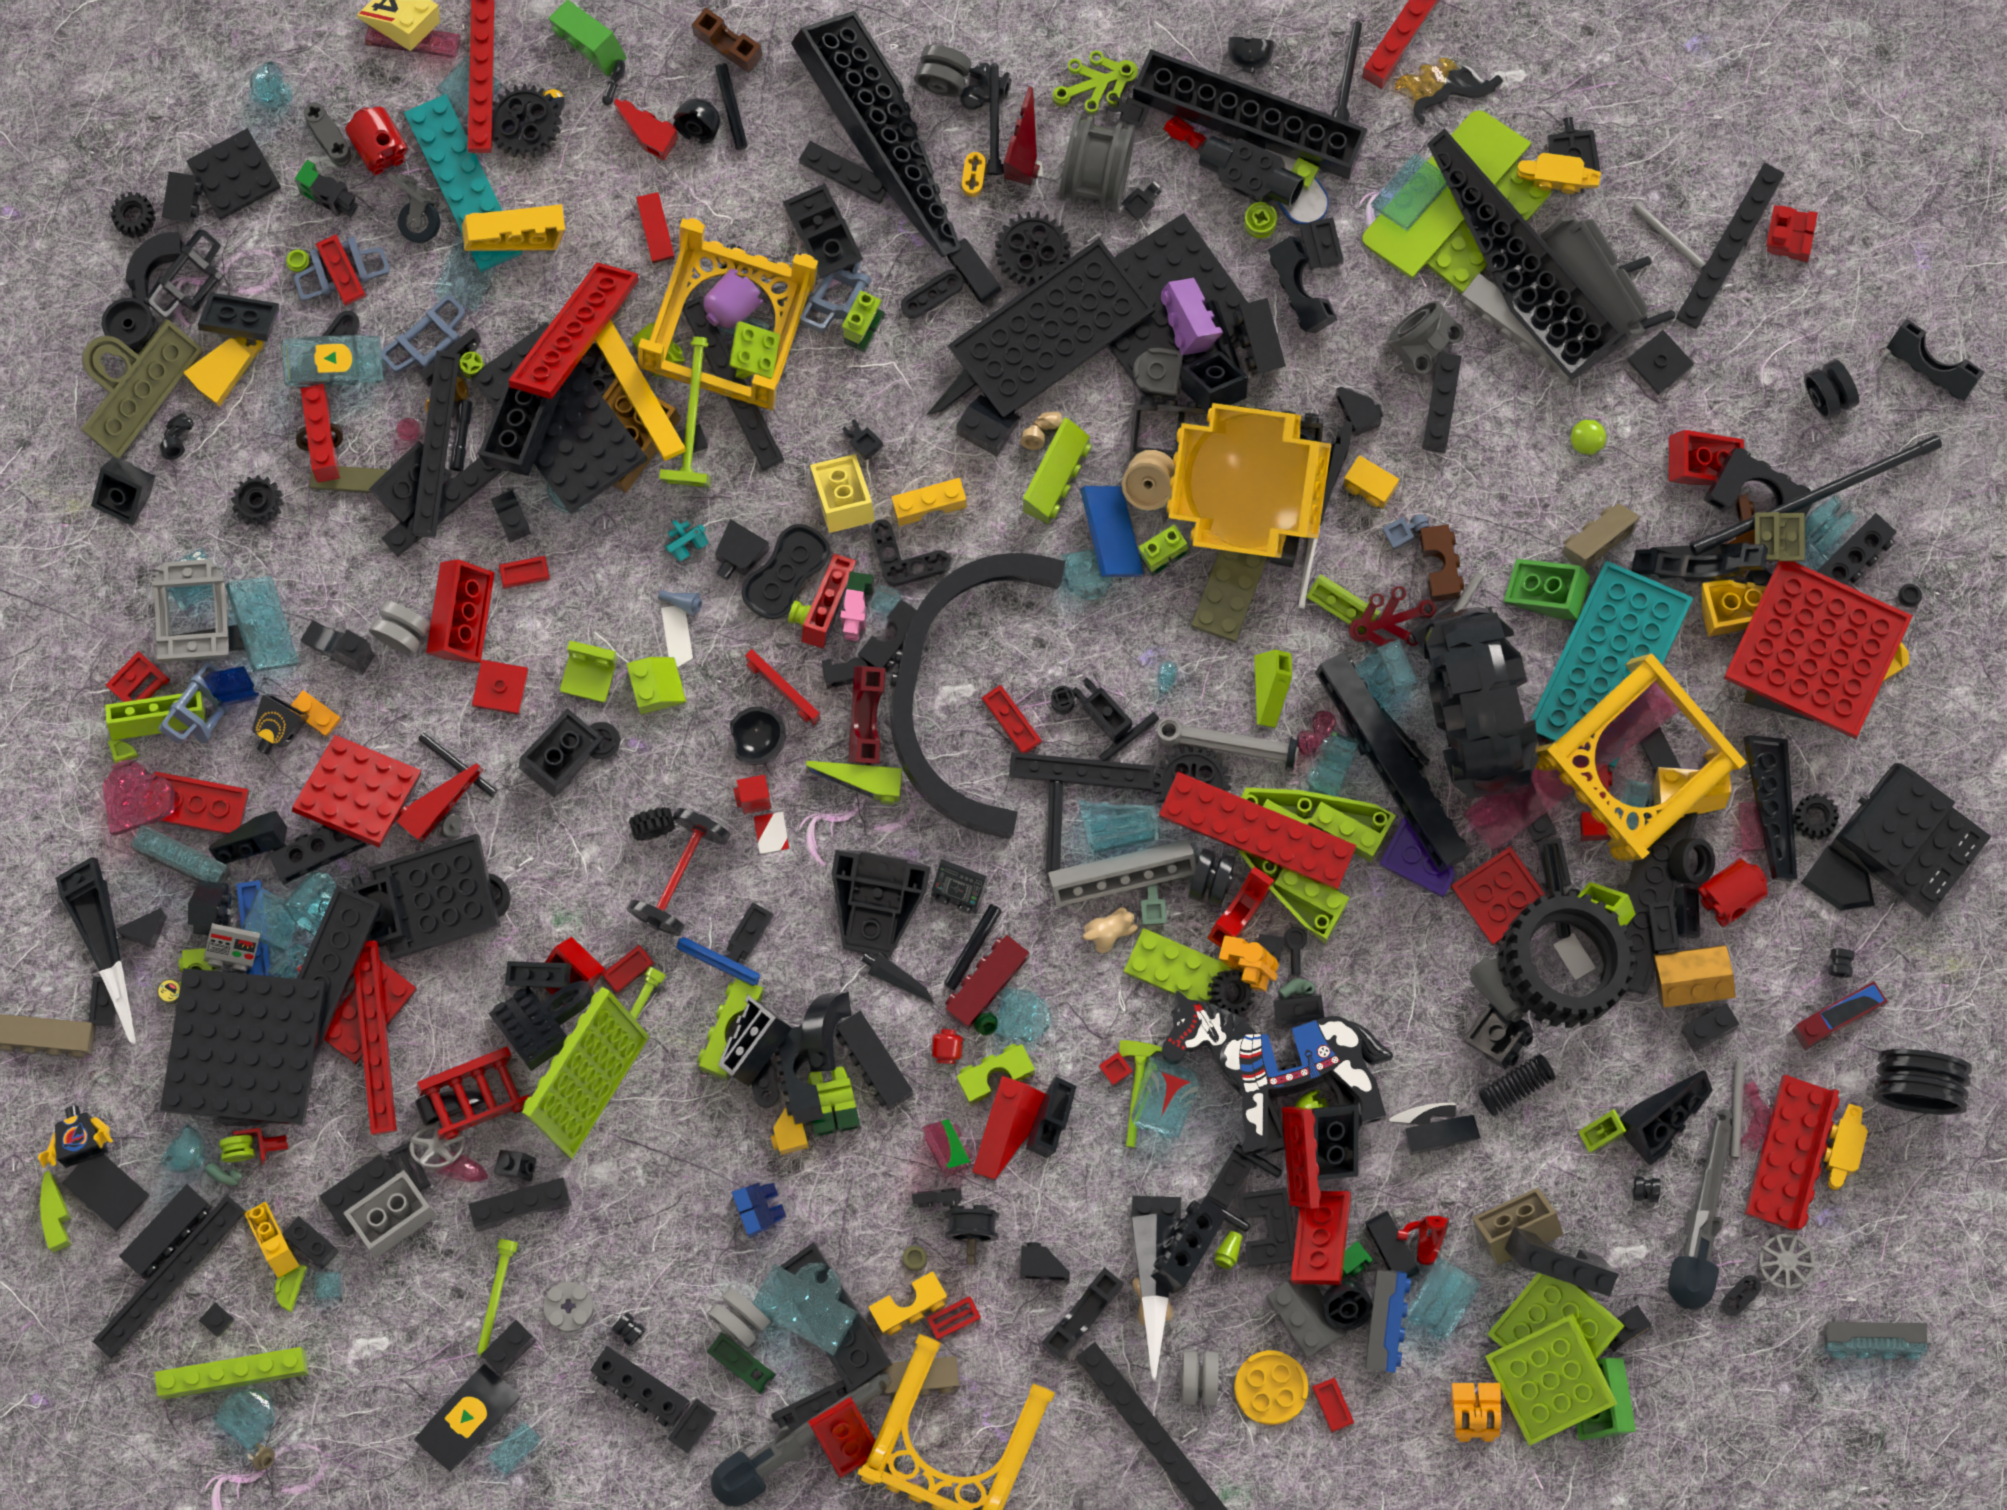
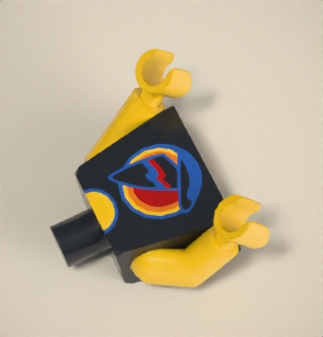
M79 1106L67 1107L65 1109L67 1119L55 1124V1132L51 1137L47 1150L38 1155L42 1168H45V1165L48 1163L51 1166H55L56 1158L65 1168L108 1153L105 1142H113L110 1137V1128L99 1118H92L88 1113H80Z

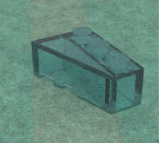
M1078 800L1079 812L1090 854L1160 839V827L1154 806L1124 804L1122 806L1110 805L1108 802L1098 804Z

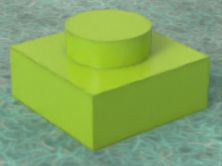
M1298 157L1291 171L1305 178L1303 188L1308 190L1319 171V167Z

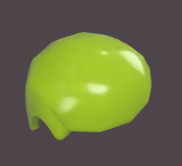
M1585 419L1578 422L1572 428L1570 440L1573 448L1580 454L1594 455L1605 448L1607 434L1605 428L1596 420Z

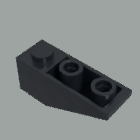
M277 811L259 815L210 845L209 851L217 862L224 865L284 847L287 825Z

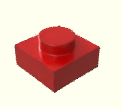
M1119 1052L1099 1065L1100 1070L1112 1086H1115L1133 1073Z

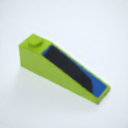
M806 760V768L810 773L872 799L880 800L882 804L892 805L895 802H900L903 777L902 768Z

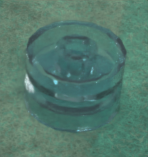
M1835 494L1824 505L1821 504L1807 518L1808 521L1805 524L1806 540L1811 539L1818 531L1821 533L1813 545L1821 555L1858 519V516L1850 509L1845 510L1838 518L1835 516L1843 505V502Z

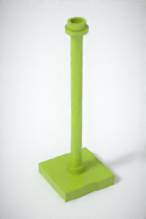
M693 337L690 345L694 346L684 441L686 452L683 453L682 468H679V471L660 469L659 479L667 484L711 488V477L708 474L693 472L694 469H691L704 347H708L707 338Z

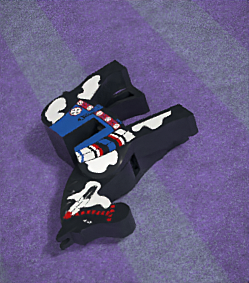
M1176 991L1177 1006L1171 1011L1173 1028L1162 1045L1163 1059L1170 1065H1176L1183 1061L1186 1052L1196 1051L1202 1046H1207L1210 1049L1224 1079L1242 1096V1123L1245 1130V1139L1241 1148L1243 1157L1264 1151L1268 1155L1285 1150L1283 1127L1270 1098L1296 1094L1323 1082H1326L1334 1093L1337 1106L1360 1104L1361 1115H1359L1358 1131L1363 1125L1385 1120L1386 1113L1377 1081L1368 1070L1364 1061L1370 1065L1391 1061L1393 1053L1383 1046L1362 1025L1339 1016H1328L1292 1028L1290 1041L1298 1067H1296V1064L1282 1067V1071L1278 1072L1268 1035L1257 1034L1243 1019L1219 1006L1203 1001L1189 1000L1180 991Z

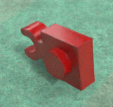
M1177 116L1167 121L1163 128L1164 131L1169 133L1171 138L1181 142L1185 140L1196 150L1199 146H1203L1206 140L1204 135L1195 132L1193 126Z

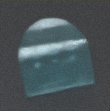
M1095 549L1062 554V560L1065 561L1066 585L1071 593L1074 592L1080 595L1081 599H1097L1105 595V591L1113 585V577L1101 576Z
M1005 988L995 1035L1003 1038L1020 1039L1024 1042L1035 1041L1036 1037L1043 1032H1047L1052 1019L1051 1009L1045 1000L1034 992Z
M259 1389L242 1390L226 1400L213 1420L250 1451L254 1449L265 1432L272 1428L275 1421L272 1408L274 1404L270 1397Z

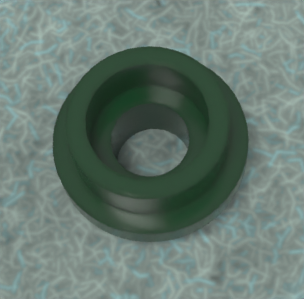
M983 1013L975 1019L974 1028L982 1035H990L996 1031L998 1019L993 1013Z

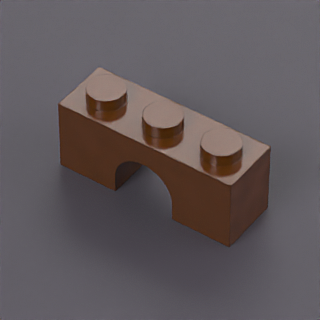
M706 7L692 24L695 37L748 73L763 56L759 43L744 33L740 36L733 33L725 25L724 19Z
M1449 524L1420 528L1419 538L1423 558L1437 557L1444 565L1441 571L1429 573L1427 582L1431 600L1439 602L1459 599L1461 590H1464L1463 577L1458 576L1457 568H1460L1458 553L1454 554L1453 545H1456L1454 531H1450Z

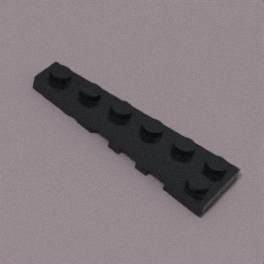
M1754 735L1743 737L1745 753L1747 755L1772 880L1791 882L1798 880L1788 739Z

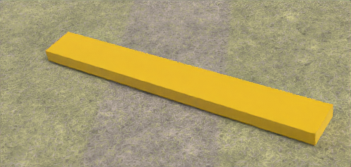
M610 319L596 338L595 343L663 460L667 461L686 452L685 446Z

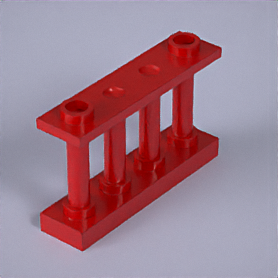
M508 1046L417 1082L416 1088L420 1097L427 1095V1097L431 1098L443 1126L442 1129L438 1130V1140L444 1138L446 1141L459 1136L461 1131L511 1111L513 1113L523 1111L524 1104L530 1096L527 1094L520 1097L507 1068L508 1062L511 1059V1052ZM491 1068L498 1070L511 1100L500 1106H497L484 1076L485 1071ZM468 1077L476 1080L488 1108L487 1111L477 1115L474 1114L462 1086L463 1079ZM448 1085L450 1088H453L466 1118L455 1124H452L439 1094L440 1089Z

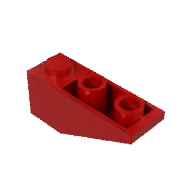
M616 98L614 101L616 112L644 151L665 161L678 139L675 126L668 121L661 122L655 119L656 117L646 110L642 112L636 109L635 105L627 100L621 101Z

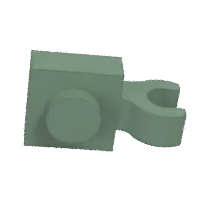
M1157 884L1148 885V900H1141L1142 926L1167 924L1165 899H1158Z

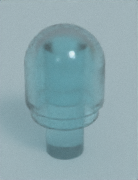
M1165 661L1159 667L1157 675L1158 682L1160 683L1159 692L1163 694H1168L1170 686L1176 682L1178 668L1172 661Z

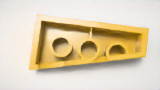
M562 204L488 213H472L465 216L462 224L465 251L557 250L565 231Z

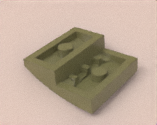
M1755 513V544H1765L1767 546L1766 561L1805 562V513Z

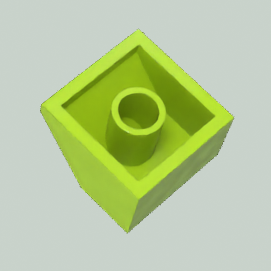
M647 657L626 663L640 715L687 703L674 657Z

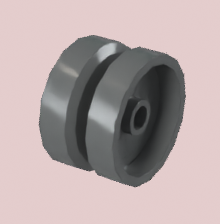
M926 45L922 50L920 57L922 64L917 66L914 81L923 89L934 94L947 97L960 96L965 87L964 78L968 76L971 68V60L968 56L953 48L942 45Z

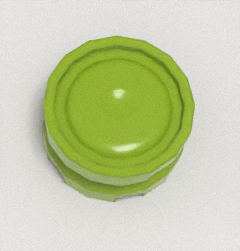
M1265 202L1253 203L1245 212V230L1250 236L1258 239L1267 238L1273 234L1277 224L1276 210Z
M241 1135L220 1140L219 1148L223 1152L220 1155L221 1161L240 1162L254 1158L255 1150L251 1146L254 1143L253 1137Z

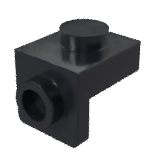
M500 1150L494 1173L500 1176L516 1177L525 1181H531L535 1171L536 1158L523 1152Z

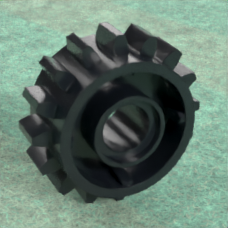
M257 475L255 479H251L249 476L244 483L239 482L240 487L233 490L236 496L231 498L232 503L236 504L232 507L234 513H238L236 516L239 521L244 519L245 525L248 526L250 523H253L255 528H258L259 524L267 526V522L276 520V514H281L279 506L284 505L283 500L280 499L283 494L281 490H277L278 485L276 482L270 484L269 477L263 480L260 475ZM255 498H263L259 505H252V501Z

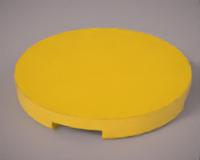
M1275 1350L1258 1352L1249 1357L1238 1370L1234 1383L1235 1398L1242 1412L1251 1420L1263 1425L1283 1424L1296 1417L1304 1407L1308 1396V1379L1303 1367L1291 1356Z

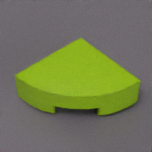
M120 740L108 741L116 765L139 757L130 744Z

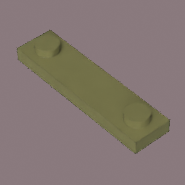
M339 466L340 479L317 483L311 467L309 487L316 490L371 493L368 489L389 469Z

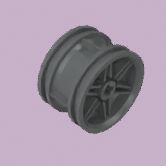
M1078 113L1073 123L1066 151L1059 200L1065 202L1066 198H1071V203L1076 204L1080 197L1100 201L1101 210H1106L1110 206L1112 207V212L1117 213L1129 172L1136 126L1130 124L1129 128H1124L1123 122H1118L1115 129L1096 126L1094 124V116H1088L1087 120L1083 119V114Z

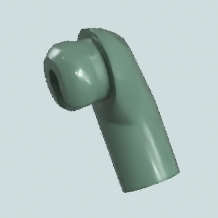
M1295 978L1280 988L1278 994L1282 999H1287L1293 994L1309 996L1315 992V985L1308 980Z

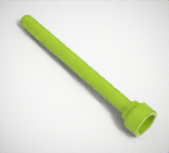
M650 966L645 973L646 978L644 981L646 983L629 1012L635 1020H637L653 988L657 987L658 984H662L666 976Z
M499 1239L497 1249H499L498 1254H500L477 1348L479 1356H482L481 1354L489 1345L509 1258L513 1256V1253H516L518 1243L506 1239Z

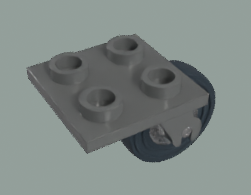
M389 173L387 177L411 195L410 203L401 209L398 216V227L401 234L407 240L415 243H424L431 240L440 228V216L435 207H439L440 203L435 200L436 195L426 188L423 190L418 187V181L410 175Z

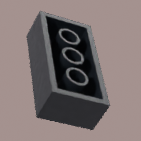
M511 370L478 455L486 466L529 476L561 391L559 389L553 398L549 399L509 387L508 380L515 372Z

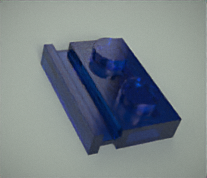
M244 666L208 673L203 678L213 698H217L219 702L217 704L218 707L255 700L259 696V693L254 691V684Z

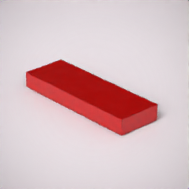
M659 192L636 197L652 264L674 259L675 256Z
M337 234L315 243L344 306L365 298L366 295Z
M1001 684L981 697L983 703L1020 753L1027 754L1042 743L1038 734Z

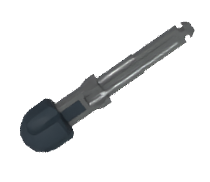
M1721 1109L1716 1114L1719 1116V1120L1714 1121L1697 1210L1687 1212L1686 1222L1690 1229L1685 1254L1674 1259L1668 1281V1291L1672 1299L1680 1307L1692 1310L1702 1308L1711 1301L1719 1274L1718 1266L1710 1262L1715 1236L1722 1229L1724 1220L1722 1217L1715 1216L1732 1131L1729 1121L1733 1120L1731 1112L1726 1109Z
M879 1373L880 1377L875 1379L873 1377L816 1416L850 1396L859 1409L883 1392V1387L887 1386L889 1388L892 1380L887 1373ZM808 1421L792 1432L785 1425L778 1430L772 1442L750 1457H747L743 1452L737 1451L721 1462L713 1471L710 1480L714 1497L726 1506L739 1507L762 1494L766 1489L763 1481L765 1477L787 1462L800 1461L807 1456L802 1448L816 1439Z

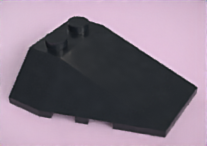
M836 849L831 875L834 883L843 949L875 955L882 953L886 957H891L927 891L931 867L905 858L867 851Z

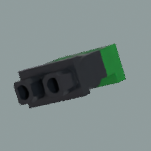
M306 160L295 177L299 193L324 208L331 210L332 214L337 217L342 212L351 218L357 210L358 204L355 203V196L348 192L346 184L342 181H339L337 184L334 178L320 175L317 172L316 165Z

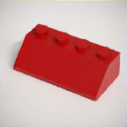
M459 559L440 562L426 650L427 654L444 660L481 663L495 572Z

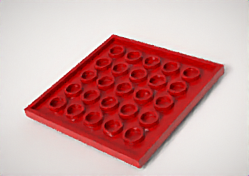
M1778 562L1723 679L1856 739L1913 615L1799 563Z

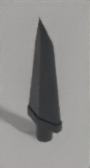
M965 370L941 396L927 415L943 411L976 385Z
M865 953L861 961L871 967L868 972L869 975L933 1002L925 986L894 964L885 955L879 953L877 958H874Z

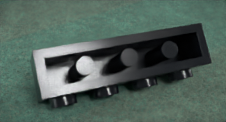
M607 1345L590 1369L591 1373L594 1374L592 1378L594 1381L604 1387L606 1384H609L615 1388L613 1391L615 1395L623 1400L627 1397L635 1402L633 1405L644 1414L647 1411L655 1415L654 1420L664 1427L668 1424L674 1427L690 1403L687 1398Z

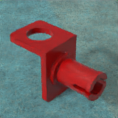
M261 1128L232 1132V1137L241 1135L257 1137L261 1164H265L266 1152L288 1150L286 1134L264 1138L261 1134Z

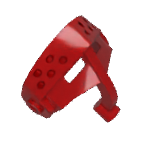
M1439 1215L1425 1216L1422 1220L1408 1223L1403 1230L1398 1229L1397 1239L1407 1241L1409 1232L1419 1229L1417 1261L1423 1265H1432L1443 1243L1450 1218ZM1428 1228L1432 1230L1430 1236H1426Z

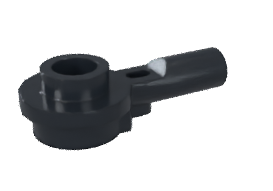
M1291 927L1285 932L1283 941L1285 946L1291 950V975L1296 976L1301 975L1300 950L1307 944V934L1299 927Z

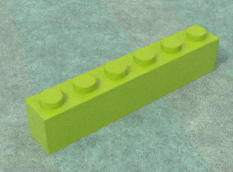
M302 1347L154 1372L157 1396L162 1400L309 1375L306 1351Z

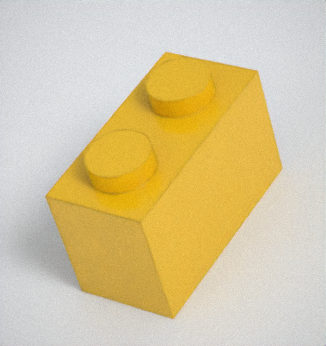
M1359 455L1344 477L1343 485L1346 486L1345 489L1353 495L1359 494L1366 498L1365 501L1369 505L1376 508L1379 506L1384 509L1397 489L1399 479Z

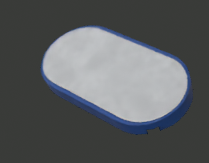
M1267 150L1283 159L1285 169L1292 170L1297 160ZM1315 177L1308 190L1302 189L1298 200L1292 207L1276 200L1275 202L1287 219L1298 225L1322 220L1328 209L1329 198L1327 192Z

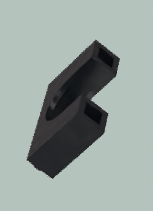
M1735 448L1726 456L1703 500L1724 512L1731 508L1741 487L1745 482L1756 481L1766 485L1775 496L1776 506L1806 494L1811 490L1804 485L1795 484L1788 475L1772 470L1768 463L1754 459L1747 450ZM1812 504L1792 513H1805L1806 517Z
M1513 1227L1505 1250L1523 1268L1609 1297L1619 1275L1599 1255L1579 1249L1576 1257L1570 1256L1550 1247L1536 1234L1517 1227Z

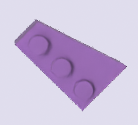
M1189 278L1168 282L1162 289L1161 301L1166 306L1168 322L1173 328L1175 344L1180 349L1181 355L1208 351L1223 331L1220 327H1215L1212 321L1214 318L1212 311H1207L1202 303L1205 302V298L1195 279Z

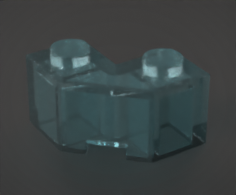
M1334 731L1329 739L1324 738L1319 750L1323 752L1320 763L1316 769H1311L1307 778V782H1310L1308 792L1338 796L1359 745L1357 740Z

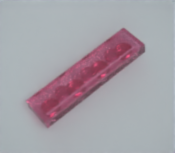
M370 25L368 26L365 45L409 51ZM432 30L410 52L456 58L461 37L460 34Z

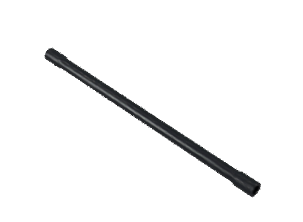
M1937 435L1929 437L1910 448L1765 512L1792 513L1916 457L1924 456L1942 447L1941 439ZM1755 516L1718 533L1690 543L1692 554L1698 556L1724 542L1754 530Z

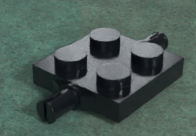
M1565 117L1563 119L1565 131L1560 134L1547 136L1549 154L1579 157L1583 160L1585 168L1601 172L1594 130H1575L1573 117H1569V120L1568 117ZM1584 188L1580 189V194L1585 192Z

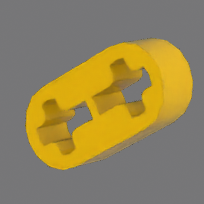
M979 152L968 154L964 163L962 190L969 197L978 196L983 189L986 161L985 157ZM974 159H977L979 162L976 172L972 171L971 163L974 162ZM971 177L975 178V184L977 185L974 187V190H970L968 186L971 183Z

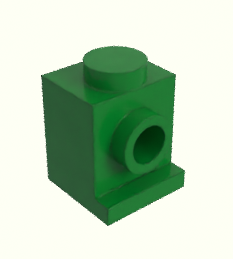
M1358 1241L1345 1250L1342 1279L1350 1274L1355 1277L1365 1268L1363 1266L1364 1263L1369 1266L1373 1262V1259Z

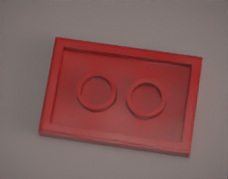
M851 1396L808 1421L839 1478L844 1477L867 1462L875 1439Z

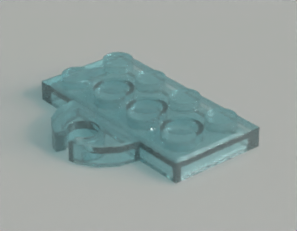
M809 1263L800 1268L795 1275L774 1264L752 1304L765 1316L834 1355L858 1314L856 1310L838 1300L841 1293V1281L837 1273L831 1268L828 1271L827 1280L824 1283H818L817 1274L824 1270L826 1266L823 1263Z

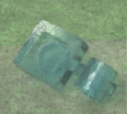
M300 944L292 946L289 950V957L284 954L267 972L273 977L294 978L298 974L296 966L303 964L306 958L307 948Z

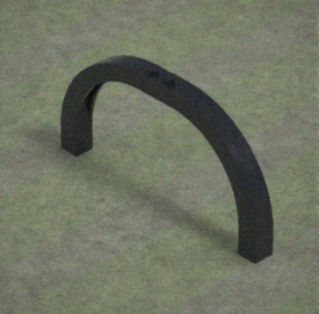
M1006 553L983 557L963 565L943 578L923 599L909 623L901 650L897 649L894 663L898 664L897 672L892 673L890 686L893 687L890 726L896 755L903 771L917 792L943 816L968 829L1010 839L1014 835L1018 811L983 804L960 794L935 773L924 757L914 730L913 697L927 632L934 618L950 601L967 590L982 584L998 581H1020L1058 589L1062 582L1065 567L1064 560L1028 553Z

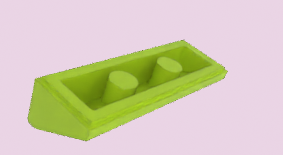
M1322 574L1317 577L1306 595L1308 599L1349 625L1353 620L1362 617L1368 605ZM1377 609L1375 610V613L1370 622L1376 620V618L1380 614V611H1378ZM1359 626L1357 629L1361 633L1365 631L1363 626Z

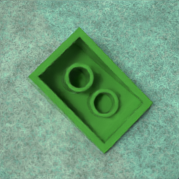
M1516 559L1504 603L1553 618L1577 621L1591 578L1582 566Z

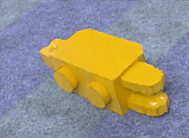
M1542 153L1538 156L1537 161L1522 160L1517 165L1518 177L1522 180L1534 181V187H1538L1543 191L1556 189L1566 194H1574L1575 192L1580 193L1581 188H1599L1601 172L1585 168L1583 160L1579 157Z
M1848 1104L1842 1119L1837 1122V1125L1833 1124L1832 1131L1829 1134V1138L1833 1139L1831 1148L1827 1147L1823 1161L1827 1162L1825 1169L1830 1170L1827 1185L1832 1191L1839 1190L1845 1183L1846 1175L1850 1176L1859 1169L1868 1133L1865 1125L1861 1124L1863 1108L1853 1104Z

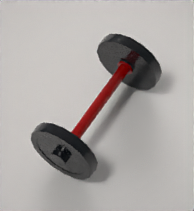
M677 808L673 815V820L693 834L657 906L654 907L642 901L631 900L627 911L653 929L670 935L681 936L685 928L684 924L664 911L701 837L711 842L725 845L731 835L724 827L710 818L688 809Z

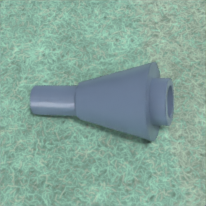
M660 590L658 594V599L671 602L691 616L701 610L702 599H700L699 593H671Z

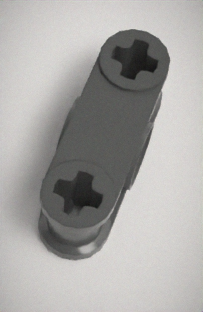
M317 102L309 103L304 109V116L319 145L325 150L335 165H347L351 161L352 155L339 128L331 120L321 104Z

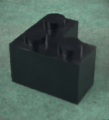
M199 881L188 902V924L193 925V934L208 936L212 923L230 927L231 915L228 914V908L231 905L232 894L228 893L229 884Z

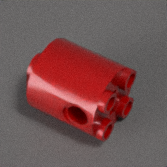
M379 106L370 109L365 107L354 113L353 119L346 125L345 131L368 171H371L375 176L381 174L392 165L399 166L405 162L404 155L408 150L407 144L384 107Z
M1741 858L1736 859L1697 889L1702 897L1700 899L1701 904L1708 912L1712 909L1716 915V921L1722 928L1730 925L1768 897L1767 879L1758 865L1748 864Z

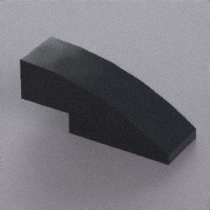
M1059 1077L1053 1078L1035 1118L1027 1142V1150L1044 1158H1048L1056 1153L1061 1131L1066 1128L1077 1086Z
M1474 1115L1431 1122L1404 1130L1410 1156L1480 1139Z

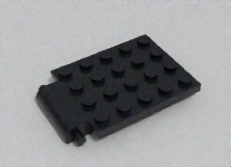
M478 834L371 866L369 871L372 881L362 884L360 876L353 877L351 879L353 887L347 888L349 891L382 904L367 942L376 941L378 942V947L386 945L390 960L501 927Z

